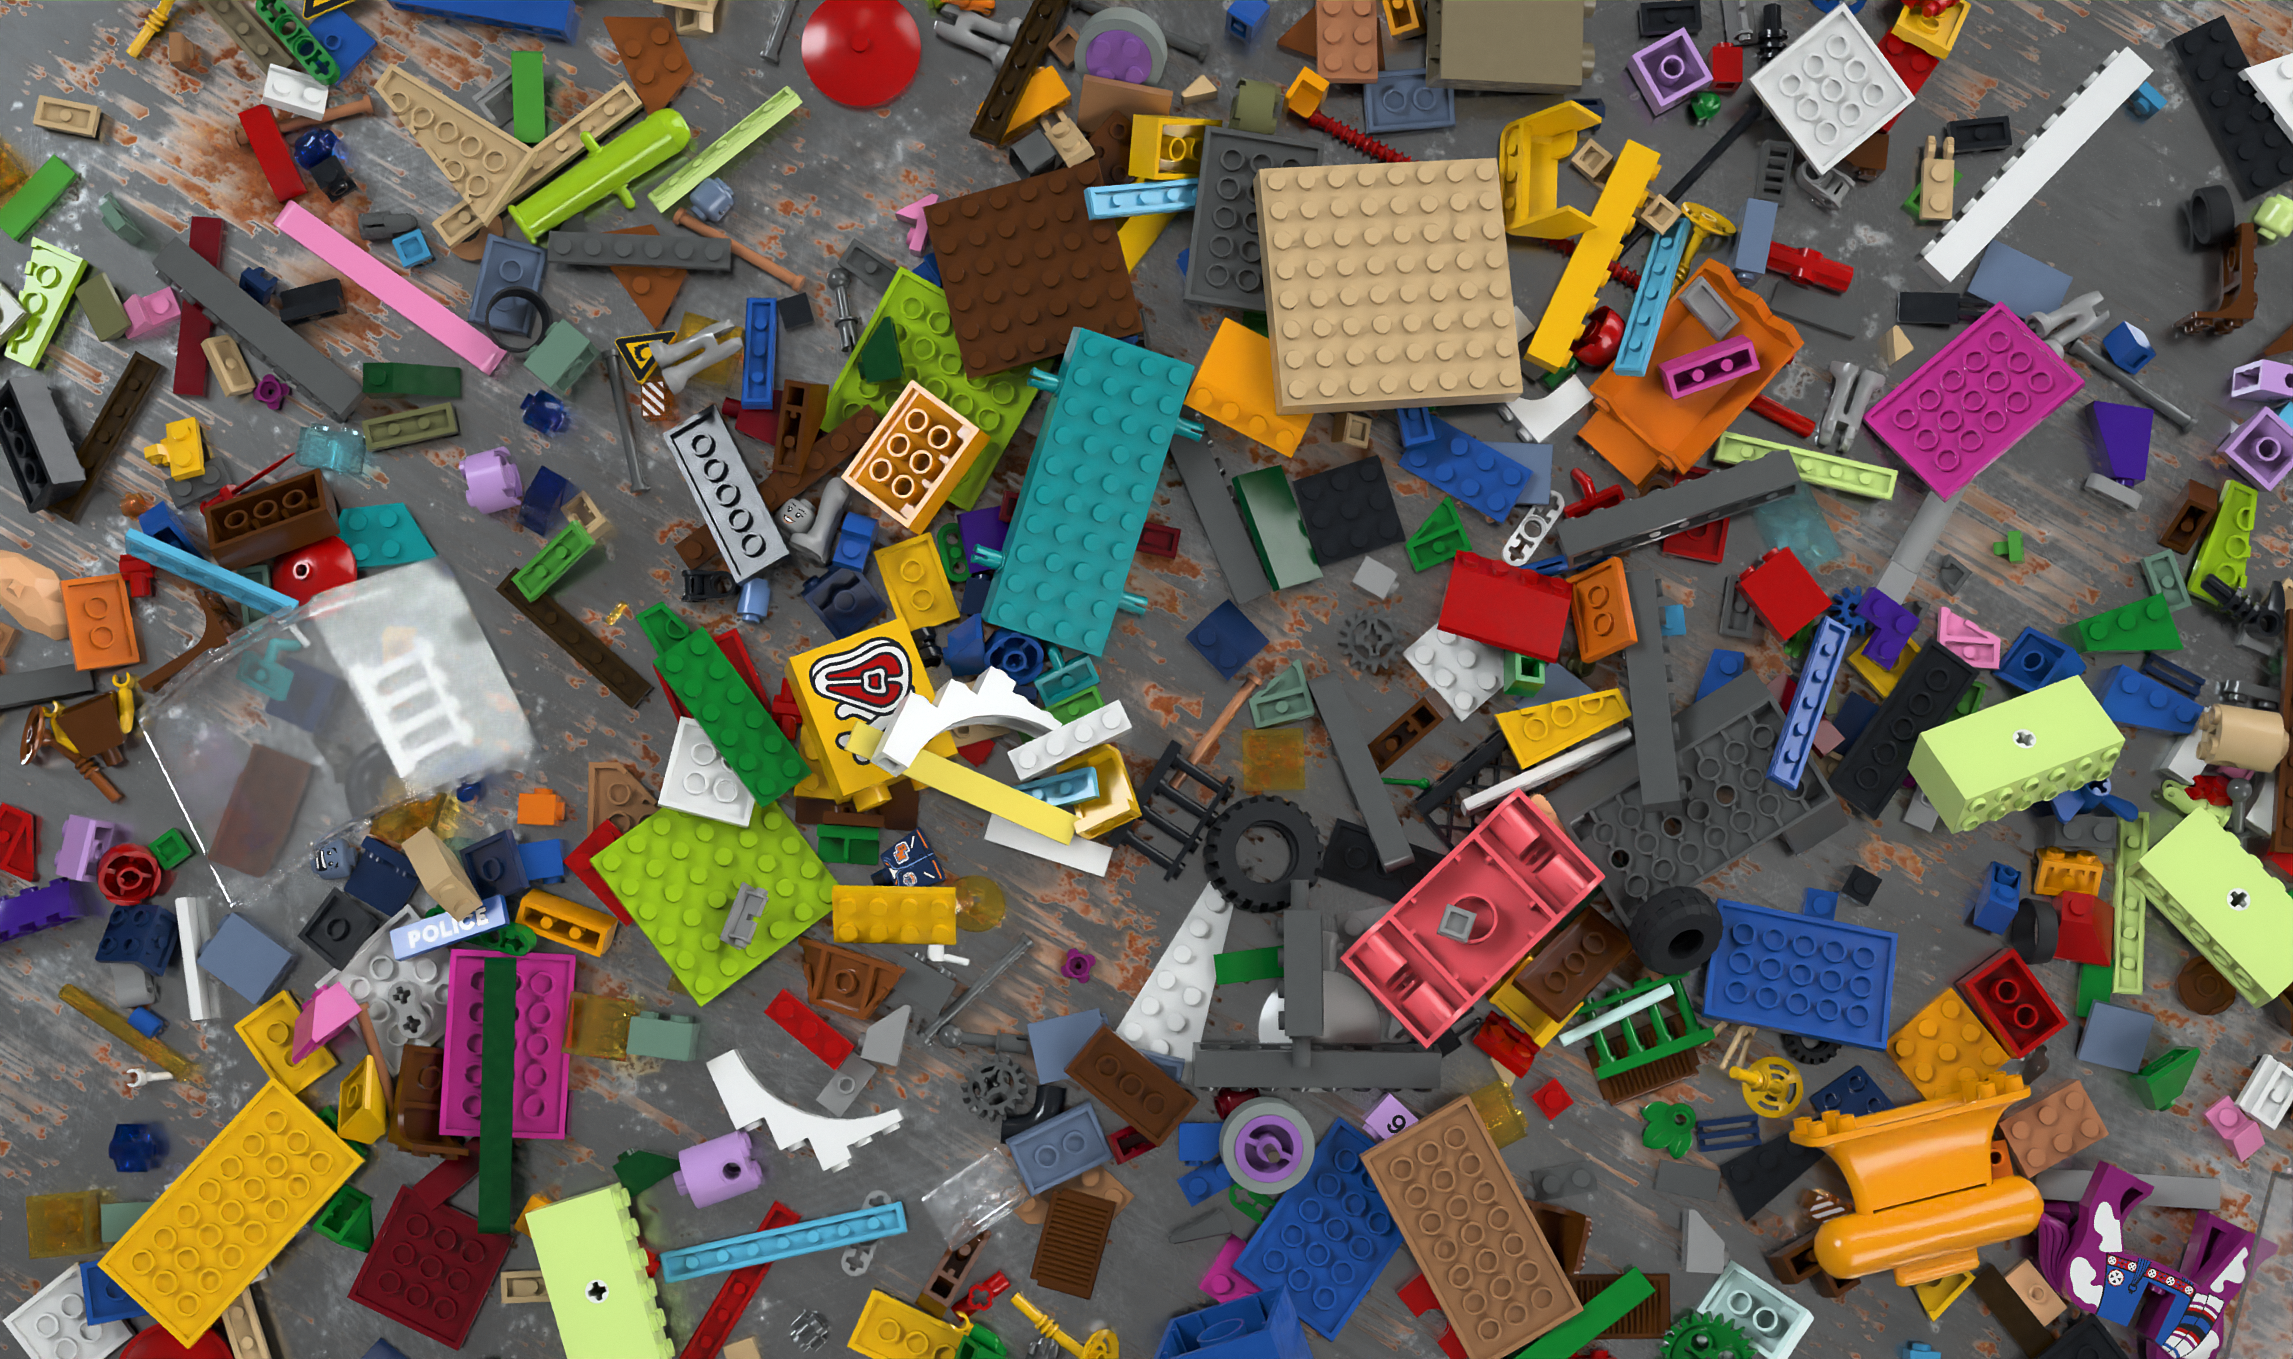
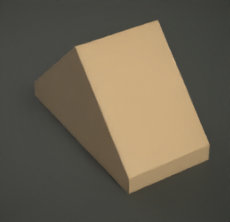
M584 490L560 508L570 523L578 520L594 541L613 527Z

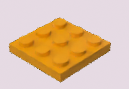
M1952 987L1945 989L1891 1034L1887 1039V1049L1884 1051L1925 1101L1944 1097L1948 1093L1961 1091L1960 1080L1965 1078L1977 1077L1979 1082H1983L1988 1078V1073L1995 1072L2011 1059Z

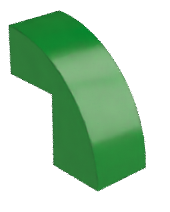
M1284 945L1214 954L1217 985L1284 977V967H1278V948H1284Z

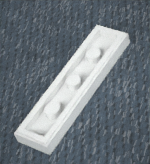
M194 897L177 898L175 905L190 1017L192 1021L211 1019L205 969L196 963L201 956L198 954V951L202 946L196 900Z

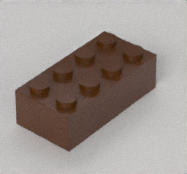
M320 468L204 508L210 552L220 567L231 572L341 533L334 494Z

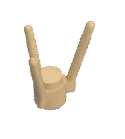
M1721 1021L1713 1029L1715 1037L1729 1022ZM1735 1023L1731 1024L1730 1029L1736 1035L1719 1066L1720 1070L1726 1068L1742 1037H1746L1737 1061V1067L1742 1068L1744 1066L1750 1045L1758 1028ZM1710 1041L1700 1044V1046L1705 1047Z

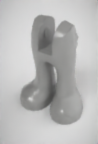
M945 3L940 12L946 17L955 20L956 23L952 26L942 21H936L933 31L953 43L970 48L988 57L992 61L993 67L1000 71L1024 20L1013 17L1007 24H1002L989 20L971 10H960L957 5ZM977 30L1005 44H997L996 42L985 40L974 35L971 31Z
M2097 290L2081 295L2051 313L2033 312L2026 316L2025 324L2063 359L2064 345L2102 325L2110 318L2108 308L2094 312L2092 306L2104 299ZM2069 319H2073V323L2069 326L2063 328L2062 330L2048 337H2045L2060 324L2066 322Z
M730 319L709 325L675 344L668 345L660 340L648 343L656 362L664 369L662 370L663 377L674 395L683 390L686 381L690 377L728 358L743 347L740 337L730 339L720 345L717 344V338L734 330L735 326ZM705 348L703 353L693 359L680 363L677 366L669 367L694 351Z
M1832 361L1829 372L1836 378L1831 402L1821 425L1819 443L1828 447L1836 428L1843 431L1838 450L1848 452L1856 439L1865 408L1872 393L1884 386L1886 377L1871 370H1860L1852 404L1848 413L1844 414V407L1859 367L1849 363Z
M835 477L827 483L821 497L815 523L807 534L793 533L788 542L791 547L797 550L796 555L810 564L821 567L826 566L830 558L831 545L843 513L852 504V490L843 479Z

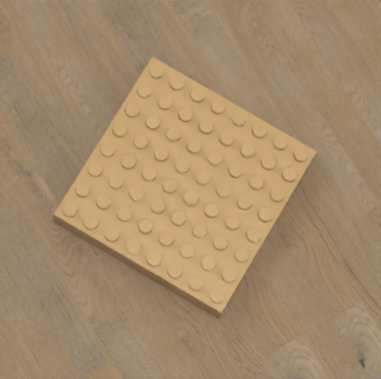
M1497 158L1265 168L1258 170L1253 179L1277 415L1515 402L1523 393Z

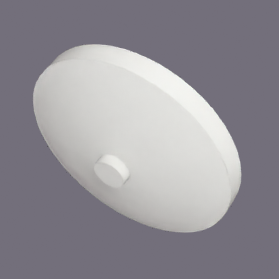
M1323 971L1324 1036H1314V1039H1311V1043H1380V1017L1370 995L1350 977L1334 971ZM1278 986L1269 995L1262 1008L1258 1026L1259 1043H1292V1039H1289V1036H1285V1030H1279L1278 1012L1284 1011V998H1278ZM1309 1088L1308 1090L1309 1092L1317 1093L1327 1092L1323 1091L1322 1088Z

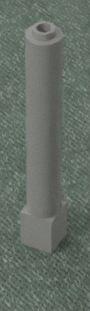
M1971 481L1945 503L1930 490L1889 562L1883 566L1872 587H1876L1899 605H1902L1918 577V571Z

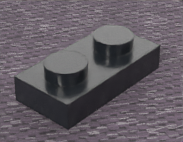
M1700 0L1640 3L1639 5L1641 35L1672 34L1683 27L1687 33L1700 32L1702 30Z
M2009 115L1949 121L1946 124L1948 137L1954 138V153L2009 148L2012 145Z

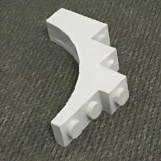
M990 666L978 676L971 691L965 684L953 679L949 680L938 690L932 704L924 696L910 692L898 703L870 762L897 777L909 768L919 750L930 739L942 732L960 726L978 724L1004 726L1038 738L1061 727L1062 723L1056 720L1051 713L1040 710L1029 703L1024 696L1013 693L1016 681L1009 678L1004 671Z
M733 1049L706 1062L736 1130L744 1127L745 1131L748 1132L763 1125L761 1118L765 1117L779 1150L787 1147L789 1153L805 1146L804 1139L808 1137L823 1171L831 1168L832 1172L835 1173L849 1166L848 1159L854 1156L849 1145L854 1144L855 1148L861 1147L873 1141L870 1135L880 1130L883 1135H886L900 1128L898 1122L904 1119L900 1108L876 1116L856 1119L828 1118L805 1112L784 1102L765 1088L749 1070L738 1049Z

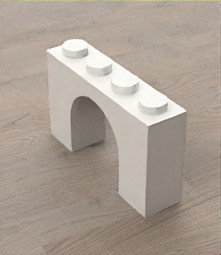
M1515 306L1514 314L1519 345L1536 328L1522 311ZM1574 374L1545 398L1527 400L1519 397L1515 402L1498 403L1499 407L1497 409L1506 421L1512 420L1519 428L1517 433L1525 443L1540 444L1588 405L1594 397Z
M1116 700L1007 753L1023 784L1049 772L1050 768L1076 754L1102 743H1111L1132 733V726L1120 701Z
M2211 706L2208 708L2204 707L2202 712H2208ZM2199 719L2191 734L2178 737L2158 769L2176 782L2186 786L2194 785L2195 782L2192 778L2200 775L2207 764L2204 760L2196 758L2197 745L2201 741L2203 731L2199 729ZM2276 767L2270 773L2255 771V786L2251 796L2245 803V826L2260 836L2271 835Z

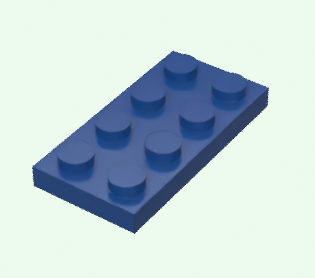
M1429 413L1435 441L1408 447L1398 465L1503 525L1534 472Z

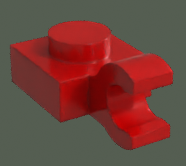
M2196 775L2192 778L2196 786L2184 789L2192 800L2207 799L2211 805L2232 806L2233 803L2226 790L2230 781L2224 776Z

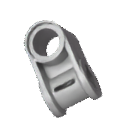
M1806 160L1796 169L1795 181L1797 185L1816 197L1826 207L1838 211L1842 206L1840 202L1849 190L1854 189L1855 182L1848 175L1833 167L1821 176L1817 174V179L1812 180L1806 175V167L1812 168Z

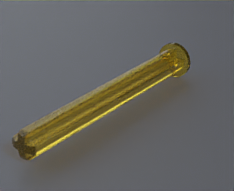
M65 984L59 991L58 997L177 1077L176 1082L179 1084L192 1072L195 1063L192 1061L189 1063L185 1062L153 1039H149L125 1020L72 984Z

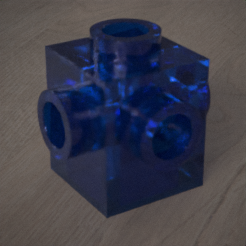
M117 1124L112 1141L109 1144V1158L114 1160L117 1172L149 1171L152 1159H156L158 1147L157 1142L152 1140L148 1124Z

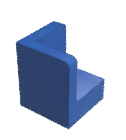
M2123 321L2103 339V344L2115 364L2133 375L2157 355L2145 334L2126 321Z

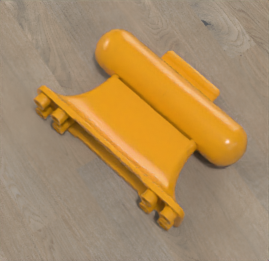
M1995 1071L1988 1073L1989 1081L1979 1082L1977 1077L1965 1078L1960 1080L1961 1091L1945 1094L1944 1097L1859 1117H1854V1114L1840 1115L1839 1110H1829L1821 1113L1822 1121L1812 1122V1117L1793 1119L1794 1130L1789 1132L1790 1141L1805 1147H1817L1829 1155L1844 1174L1855 1205L1856 1213L1828 1220L1820 1226L1814 1237V1254L1818 1264L1828 1275L1836 1279H1854L1893 1269L1895 1283L1899 1287H1908L1975 1270L1980 1264L1978 1247L2026 1236L2038 1228L2039 1220L2044 1212V1200L2040 1190L2030 1180L2020 1175H2010L1992 1180L1991 1141L1999 1118L2009 1106L2031 1095V1088L2023 1084L2022 1075L2014 1074L2007 1076L2006 1071Z

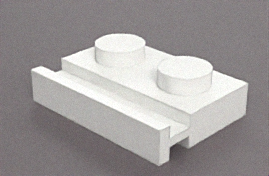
M270 63L261 104L322 121L329 85H321L311 75Z
M2264 1054L2235 1101L2234 1106L2242 1109L2249 1117L2269 1131L2276 1130L2293 1101V1071L2283 1063L2277 1062L2270 1054Z

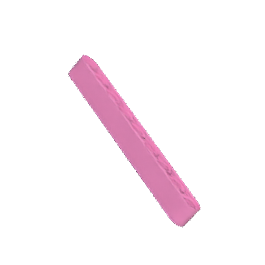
M289 200L272 223L289 237L488 376L492 374L507 353V351L495 345L487 336L294 201Z

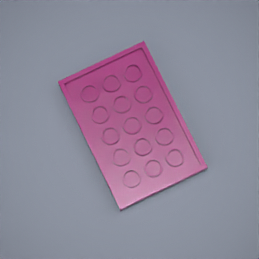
M1999 301L1866 412L1862 417V421L1945 503L2085 386V381L2002 301Z
M451 948L439 1135L480 1136L485 957H516L512 1138L564 1140L576 954L528 952L523 956H514L496 950Z

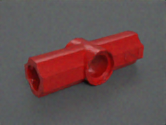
M1774 241L1770 243L1766 268L1789 275V278L1794 282L1810 286L1817 284L1845 293L1854 274V267L1823 258L1824 255L1819 251L1809 248L1796 249Z

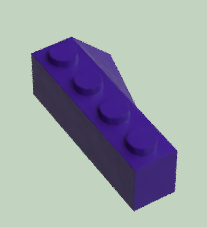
M62 877L49 881L50 887L39 890L38 886L22 889L19 891L20 896L9 899L8 895L0 896V944L88 917L89 913L80 882L68 881L67 877Z

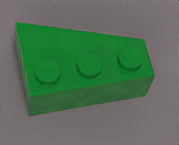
M2163 592L2067 626L2078 654L2174 653L2184 650Z

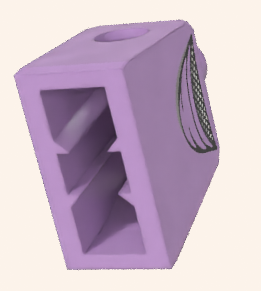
M2262 359L2234 368L2231 398L2275 404L2293 400V366Z

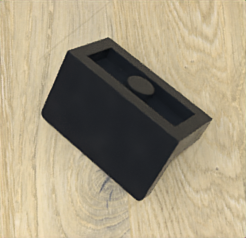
M337 278L280 293L283 309L279 310L280 318L289 328L347 313L341 283Z

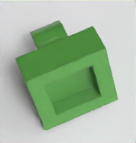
M2020 530L2008 531V541L1993 542L1994 555H2009L2012 564L2025 563L2023 533Z

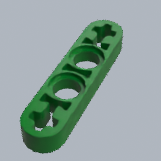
M256 1L257 13L310 75L321 85L334 84L341 74L339 65L284 1ZM271 3L272 5H274V8L281 15L276 18L268 10V4ZM288 22H295V31L290 35H283V26ZM309 42L313 43V52L308 56H301L300 49L302 45ZM318 60L328 67L330 72L327 75L323 74L322 70L315 64Z
M437 904L426 912L425 919L447 911ZM511 921L509 926L497 929L499 940L493 939L489 932L464 940L468 943L514 956L527 954L533 950L537 942L536 935L531 928Z

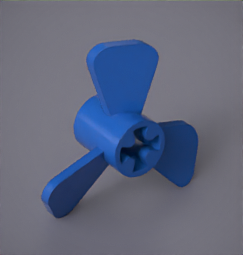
M2108 777L2102 781L2094 780L2086 783L2076 791L2068 790L2062 792L2050 800L2051 807L2058 821L2062 824H2067L2076 813L2084 815L2091 813L2100 802L2128 822H2134L2138 818V808L2135 804L2109 794L2111 782Z

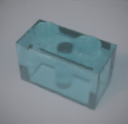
M311 423V428L301 426L295 463L302 467L362 475L366 442L365 438L359 435L358 430L341 428L340 432L329 431V426Z

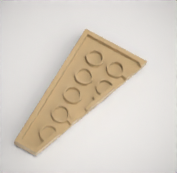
M390 63L374 85V88L483 224L488 227L535 161L538 153L518 139Z

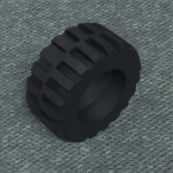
M1265 794L1255 795L1254 797L1244 798L1236 802L1215 819L1214 825L1208 831L1205 838L1207 839V844L1203 848V857H1206L1204 868L1206 874H1210L1212 879L1210 884L1214 890L1218 889L1222 894L1221 898L1227 903L1232 902L1236 905V908L1243 911L1249 910L1259 914L1265 912L1272 913L1291 906L1290 880H1309V890L1315 886L1319 879L1317 877L1318 872L1323 868L1324 861L1321 860V853L1324 852V844L1319 842L1318 835L1321 833L1318 826L1314 827L1312 825L1310 814L1307 811L1302 812L1298 809L1299 805L1292 800L1289 802L1284 801L1283 797L1277 795L1271 797L1265 796ZM1252 827H1273L1288 842L1291 862L1286 873L1276 881L1269 883L1253 881L1241 871L1237 863L1236 845L1245 831Z

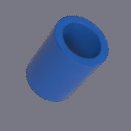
M142 1006L136 1008L127 1021L129 1025L149 1039H152L159 1032L164 1023Z

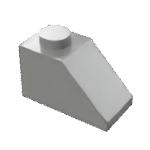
M905 1004L869 1026L866 1033L861 1032L857 1050L862 1051L860 1058L898 1066L913 1006Z
M1684 1207L1681 1269L1686 1272L1723 1274L1724 1266L1727 1267L1729 1264V1249L1725 1248V1242L1695 1209Z

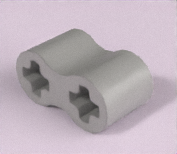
M110 963L115 982L116 1000L121 1009L154 1002L155 992L149 973L134 964Z
M401 981L393 984L388 992L390 1004L399 1013V1031L407 1038L424 1037L432 1028V1019L422 1008V990L415 982ZM403 990H410L411 995L407 997V1001L400 1000L399 995L404 993ZM414 1019H420L421 1025H418L417 1029H411L409 1025L414 1022Z

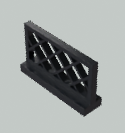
M1500 727L1409 803L1450 852L1455 848L1451 843L1452 829L1467 830L1469 835L1476 828L1474 827L1475 814L1469 817V827L1453 825L1454 808L1461 807L1460 804H1455L1456 791L1461 787L1472 788L1473 796L1477 794L1478 788L1488 789L1493 787L1478 785L1479 772L1485 767L1495 768L1494 786L1499 784L1501 769L1516 770L1517 776L1522 771H1528L1537 767L1536 764H1533L1521 770L1518 763L1517 766L1501 765L1502 753L1509 745ZM1496 758V765L1490 764ZM1473 778V784H1466ZM1550 781L1525 791V795L1528 797L1533 792L1539 793ZM1450 797V804L1443 803ZM1497 804L1485 809V811L1492 812L1497 807ZM1438 807H1449L1448 825L1436 824L1429 814ZM1440 828L1447 829V836Z

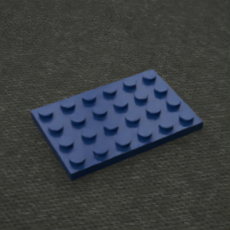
M1720 898L1716 900L1715 906L1723 918L1724 928L1718 948L1708 959L1701 1017L1882 1053L1887 1049L1898 933Z
M1341 1117L1335 1120L1315 1148L1312 1165L1305 1177L1282 1194L1231 1266L1232 1269L1261 1291L1285 1284L1298 1318L1329 1342L1334 1341L1404 1241L1358 1156L1377 1144Z

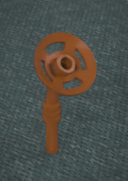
M34 705L28 715L20 747L21 764L28 765L35 758L41 746L47 747L50 745L75 764L74 768L76 770L80 769L79 773L84 775L83 778L90 780L112 804L116 803L122 796L99 772V766H95L96 763L90 761V757L84 758L80 753H74L59 744L54 733H51L50 729L45 728L42 706Z

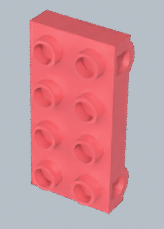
M1518 787L1393 908L1367 930L1340 957V962L1426 1051L1594 890L1606 876ZM1447 903L1477 914L1467 944L1437 935Z

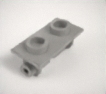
M1722 0L1727 42L1733 43L1734 46L1757 44L1753 0Z
M742 882L719 939L737 950L746 949L747 944L751 945V939L758 924L752 920L754 917H761L766 902L769 900L766 897L768 891L759 887L755 889Z

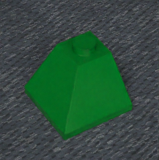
M2176 1046L2138 1070V1074L2134 1073L2127 1077L2147 1109L2159 1110L2160 1112L2165 1111L2176 1104L2175 1098L2182 1095L2201 1052L2198 1047Z

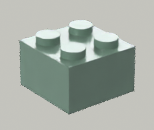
M564 318L559 323L557 321L554 322L545 332L546 338L539 346L536 344L530 348L525 355L526 361L523 363L535 377L560 398L600 354L592 342Z
M640 1011L639 1016H631L626 1054L687 1062L696 1060L701 1023L693 1022L694 1016L675 1014L671 1015L670 1019L663 1018V1012Z

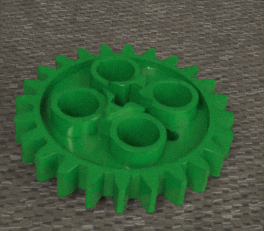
M1711 1311L1704 1313L1703 1320L1698 1312L1692 1314L1691 1320L1687 1316L1680 1319L1682 1326L1678 1324L1671 1326L1672 1332L1675 1335L1668 1333L1664 1336V1339L1670 1345H1663L1659 1349L1667 1354V1357L1662 1359H1705L1707 1357L1711 1359H1725V1350L1731 1351L1736 1359H1752V1356L1759 1352L1755 1348L1749 1349L1748 1344L1752 1342L1753 1337L1743 1338L1744 1326L1737 1330L1733 1328L1735 1324L1734 1318L1724 1323L1723 1313H1719L1713 1320ZM1698 1334H1703L1707 1337L1709 1342L1708 1348L1699 1345L1697 1341ZM1686 1347H1689L1693 1353L1686 1351Z

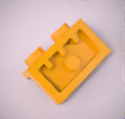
M2053 846L2047 849H2037L2036 856L2039 859V865L2033 888L2036 894L2057 896L2063 890L2098 896L2104 869L2098 855L2088 850L2070 852Z

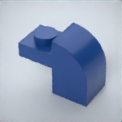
M850 511L847 513L832 560L834 566L862 573L867 556H871L878 535L879 519Z

